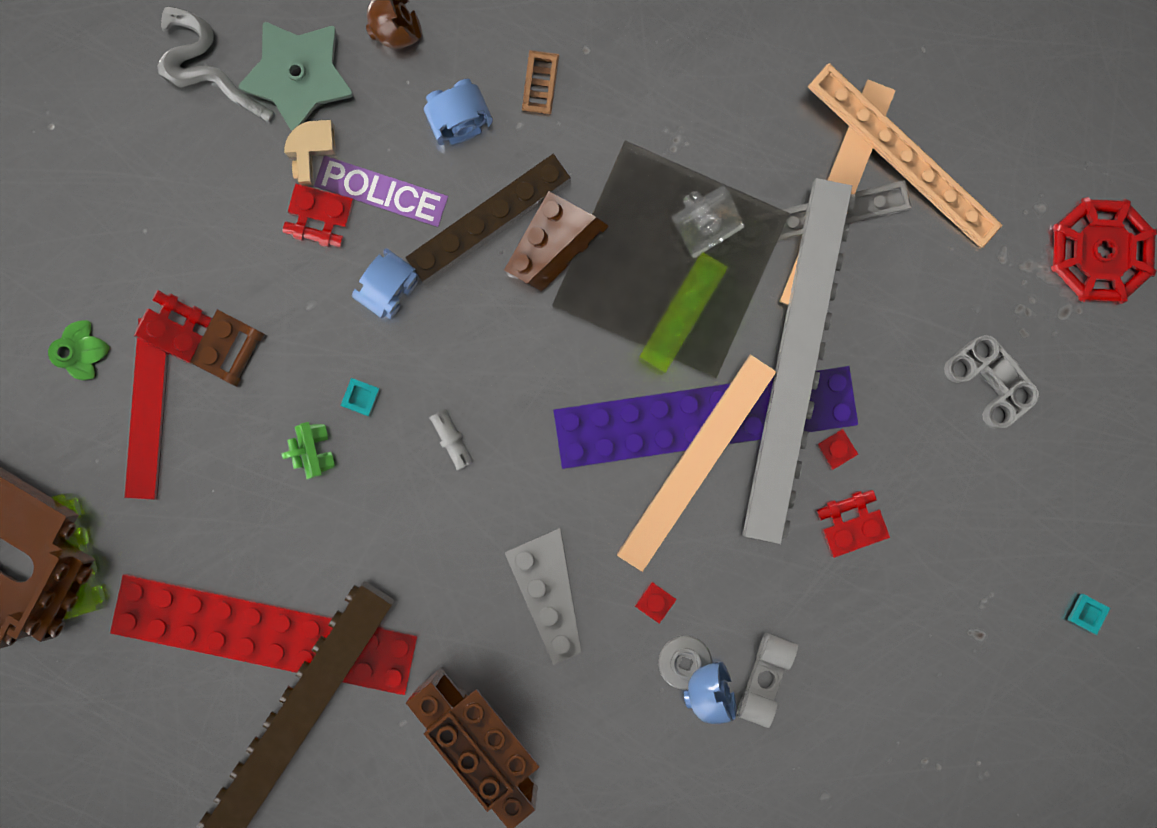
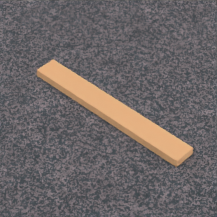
M830 63L807 86L980 248L985 247L1003 226Z
M867 80L862 94L886 115L896 90ZM848 126L828 181L852 185L851 194H855L873 148L850 126ZM798 256L779 301L785 305L789 304Z
M751 354L749 355L617 553L618 557L640 571H644L775 375V370Z

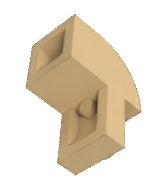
M331 120L302 123L292 130L286 140L284 153L289 158L297 157V160L292 161V173L294 179L298 178L300 185L314 186L312 156L336 155L335 127Z

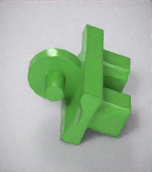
M309 422L295 426L298 445L296 438L288 439L290 451L281 453L282 458H291L294 469L304 466L306 479L322 475L321 472L335 467L331 451L317 454L314 443L328 440L325 424L310 425Z

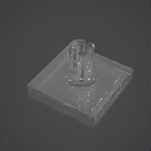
M724 184L704 197L697 191L692 192L691 195L695 202L687 195L683 200L686 208L672 216L677 230L693 259L744 228L731 194Z

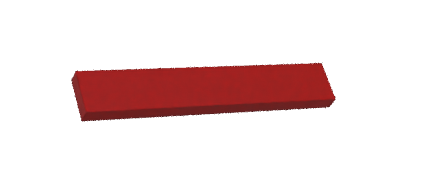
M138 338L124 498L157 500L168 353Z

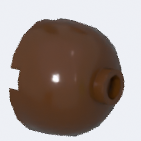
M372 0L367 9L368 24H366V30L374 41L378 40L382 45L391 49H401L419 41V38L422 37L421 25L415 11L413 10L409 13L404 5L409 2L408 0Z

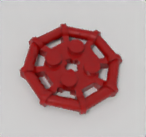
M1089 197L1083 198L1073 211L1061 222L1054 224L1052 228L1054 232V248L1051 270L1060 276L1081 302L1086 300L1116 301L1123 304L1128 301L1130 295L1150 277H1154L1157 272L1155 269L1157 229H1153L1132 207L1131 201L1128 199L1118 201L1096 200ZM1097 212H1116L1114 220L1098 219ZM1086 215L1090 223L1085 228L1081 229L1079 233L1071 229ZM1125 218L1140 232L1139 234L1134 236L1132 232L1129 233L1124 228L1125 225L1122 222ZM1066 238L1074 240V256L1065 260ZM1143 241L1142 261L1136 260L1137 242ZM1102 242H1106L1107 247L1112 248V253L1107 254L1106 258H1103L1101 253H1098V247L1102 246ZM1076 264L1079 271L1088 277L1084 284L1072 273L1069 267ZM1131 267L1138 271L1124 285L1120 277ZM1096 280L1112 281L1113 289H1093Z

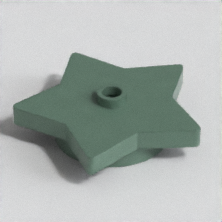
M264 22L262 59L239 84V89L245 93L274 102L291 131L304 123L312 111L320 104L352 97L351 89L333 65L336 40L335 27L328 26L302 35H296L268 22ZM301 68L299 76L294 77L291 75L293 70Z

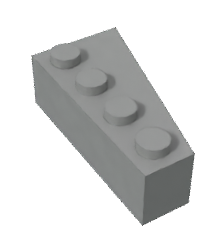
M558 528L505 552L553 665L581 653L561 529Z

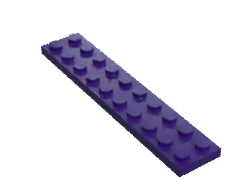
M850 366L816 371L820 372L819 383L816 390H811L809 401L814 402L811 419H806L804 431L809 433L858 425ZM774 377L729 444L762 439ZM730 384L554 409L562 469L686 451Z

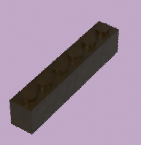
M553 153L405 258L416 269L415 272L424 285H427L541 205L548 191L556 194L571 184V177Z

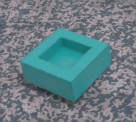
M351 378L340 406L370 417L380 388Z
M1080 594L1067 620L1097 635L1111 608L1085 594Z

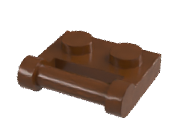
M217 309L190 363L238 387L242 380L239 378L258 341L262 342L265 334ZM241 332L248 336L231 369L227 372L222 368Z

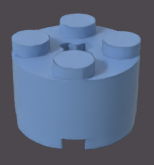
M470 79L460 80L453 88L444 92L436 90L426 96L428 103L424 107V112L439 145H444L443 140H449L451 145L467 141L482 133L480 127L483 124L487 123L489 127L493 122V118L478 85L472 84Z
M386 248L384 249V257L379 254L359 280L363 287L360 292L354 289L352 298L380 318L386 316L392 319L401 306L398 304L403 294L410 295L418 283L416 280L418 277L415 272L416 269Z

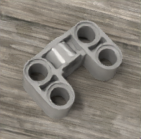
M984 335L971 340L945 364L944 373L951 382L962 383L980 373L999 395L984 408L982 414L985 424L990 428L997 429L1010 426L1038 401L1039 393L1036 386L1024 374L1014 358L992 336ZM979 342H984L989 347V355L986 358L981 357L977 352ZM957 361H961L966 365L967 372L964 377H960L954 372V364ZM1019 388L1025 389L1028 393V399L1024 404L1016 399V391ZM996 407H1001L1005 412V419L1002 423L996 422L993 418V411Z
M768 633L764 634L747 687L740 699L736 716L766 728L771 726L778 706V702L774 700L785 669L790 670L797 654L798 644ZM764 671H769L773 677L770 686L762 688L758 684V676Z

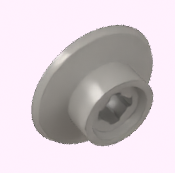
M679 636L668 641L662 648L658 659L659 671L663 679L669 685L682 690H688L689 680L696 670L705 665L712 664V657L707 646L692 636ZM682 657L692 659L690 669L679 668Z

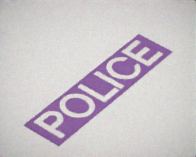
M328 156L323 157L314 187L350 197L354 200L436 227L439 225L448 198L446 195Z

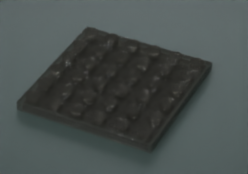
M625 141L592 214L609 225V227L603 233L600 231L588 243L589 246L583 252L579 251L573 257L552 306L717 378L790 213Z

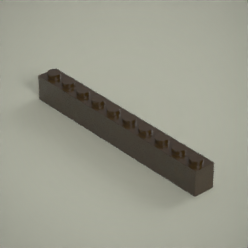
M366 581L362 583L360 588L356 585L352 587L345 598V601L349 603L345 611L342 613L338 610L328 624V626L333 628L327 638L321 635L311 650L316 653L311 663L304 661L295 675L299 678L298 683L294 689L290 686L287 687L279 699L283 706L278 713L274 711L270 713L262 727L267 729L261 739L255 736L246 750L250 754L245 764L240 761L229 776L234 781L228 789L224 786L221 788L213 800L217 807L212 814L208 811L204 814L197 825L198 828L248 827L395 602L394 599Z

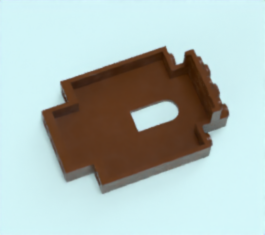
M1 467L0 538L27 554L33 561L34 570L32 576L24 582L17 581L0 571V649L11 646L18 639L28 636L40 642L56 638L65 626L63 620L67 612L71 611L78 602V591L90 579L93 573L91 567L95 561L88 554L66 542L76 530L77 525L75 522L79 514Z
M440 668L417 687L407 700L406 705L426 728L423 734L487 812L492 809L507 828H515L536 810L538 786L531 779L530 775L540 765L528 753L477 688L468 695L463 688L459 690L442 668Z

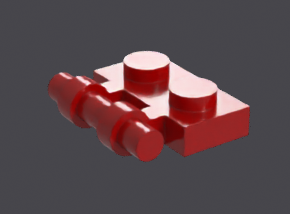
M295 183L288 213L299 216L296 224L285 221L282 232L293 235V239L303 241L305 238L319 242L320 246L329 247L332 245L341 248L344 236L333 234L335 226L347 229L354 199ZM309 219L325 223L323 230L307 227Z
M157 290L152 301L162 305L159 313L149 308L146 309L133 336L186 363H190L203 337L192 330L196 323L207 328L212 318L203 314L202 309L196 306L190 307L178 301L177 296L171 293L167 295ZM171 311L186 318L183 326L168 319Z
M873 490L861 493V491L852 493L850 498L839 502L835 500L827 502L825 507L816 510L820 521L827 518L832 520L833 526L822 529L832 558L890 538L880 509L868 513L866 504L877 501ZM856 508L858 517L843 522L841 513Z

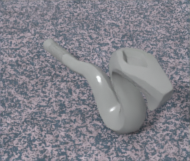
M165 7L161 19L163 31H168L172 25H178L197 32L199 40L193 44L177 46L166 51L159 60L158 75L177 87H186L206 80L213 81L229 99L269 122L274 111L264 105L262 106L259 102L239 91L220 69L212 66H196L186 69L180 67L183 61L201 55L210 47L213 42V29L207 21L193 13L177 8Z

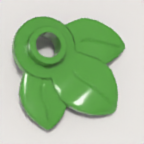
M81 320L68 325L64 329L62 338L51 343L48 349V357L54 366L66 368L73 378L89 380L95 378L92 364L103 359L109 352L110 347L101 339L90 336V321ZM60 348H67L70 354L66 358H61L57 352Z

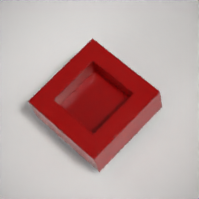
M843 429L816 444L831 470L859 455Z
M651 582L635 604V607L660 624L677 599Z

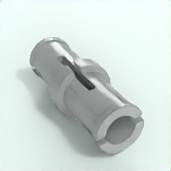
M444 409L429 417L442 440L440 442L442 448L446 447L456 466V470L474 462L461 440L463 437L461 431L457 432L447 410Z

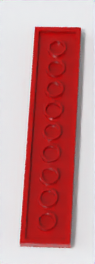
M123 574L110 634L297 673L304 661L311 663L316 653L311 650L321 635L327 638L333 628L328 626L333 617ZM378 627L342 682L405 696L418 635Z

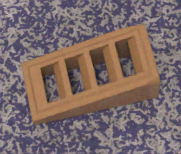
M529 50L522 111L551 114L559 54ZM534 60L552 62L551 68L533 66ZM532 73L550 74V80L532 78ZM531 84L548 86V92L530 90ZM529 96L547 98V103L529 102Z

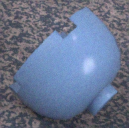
M723 662L700 667L691 676L688 690L684 691V700L687 708H692L694 714L701 721L710 724L728 723L736 718L734 692L730 693L727 683L732 681Z

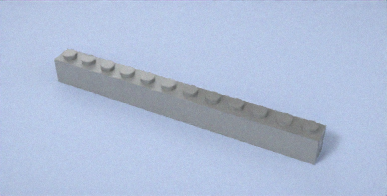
M818 178L812 184L775 369L776 373L773 379L742 534L744 537L781 544L782 538L787 539L790 521L786 520L788 508L793 509L796 491L792 490L794 478L799 479L802 461H798L800 449H805L808 438V431H804L806 419H811L814 402L809 401L811 390H816L819 383L820 372L815 371L817 360H822L825 353L826 343L821 342L823 330L828 331L831 323L832 313L827 312L829 300L834 301L836 297L838 283H834L833 280L835 271H840L844 254L839 253L841 241L846 242L848 237L849 224H846L845 220L847 212H852L854 207L855 194H851L852 185Z

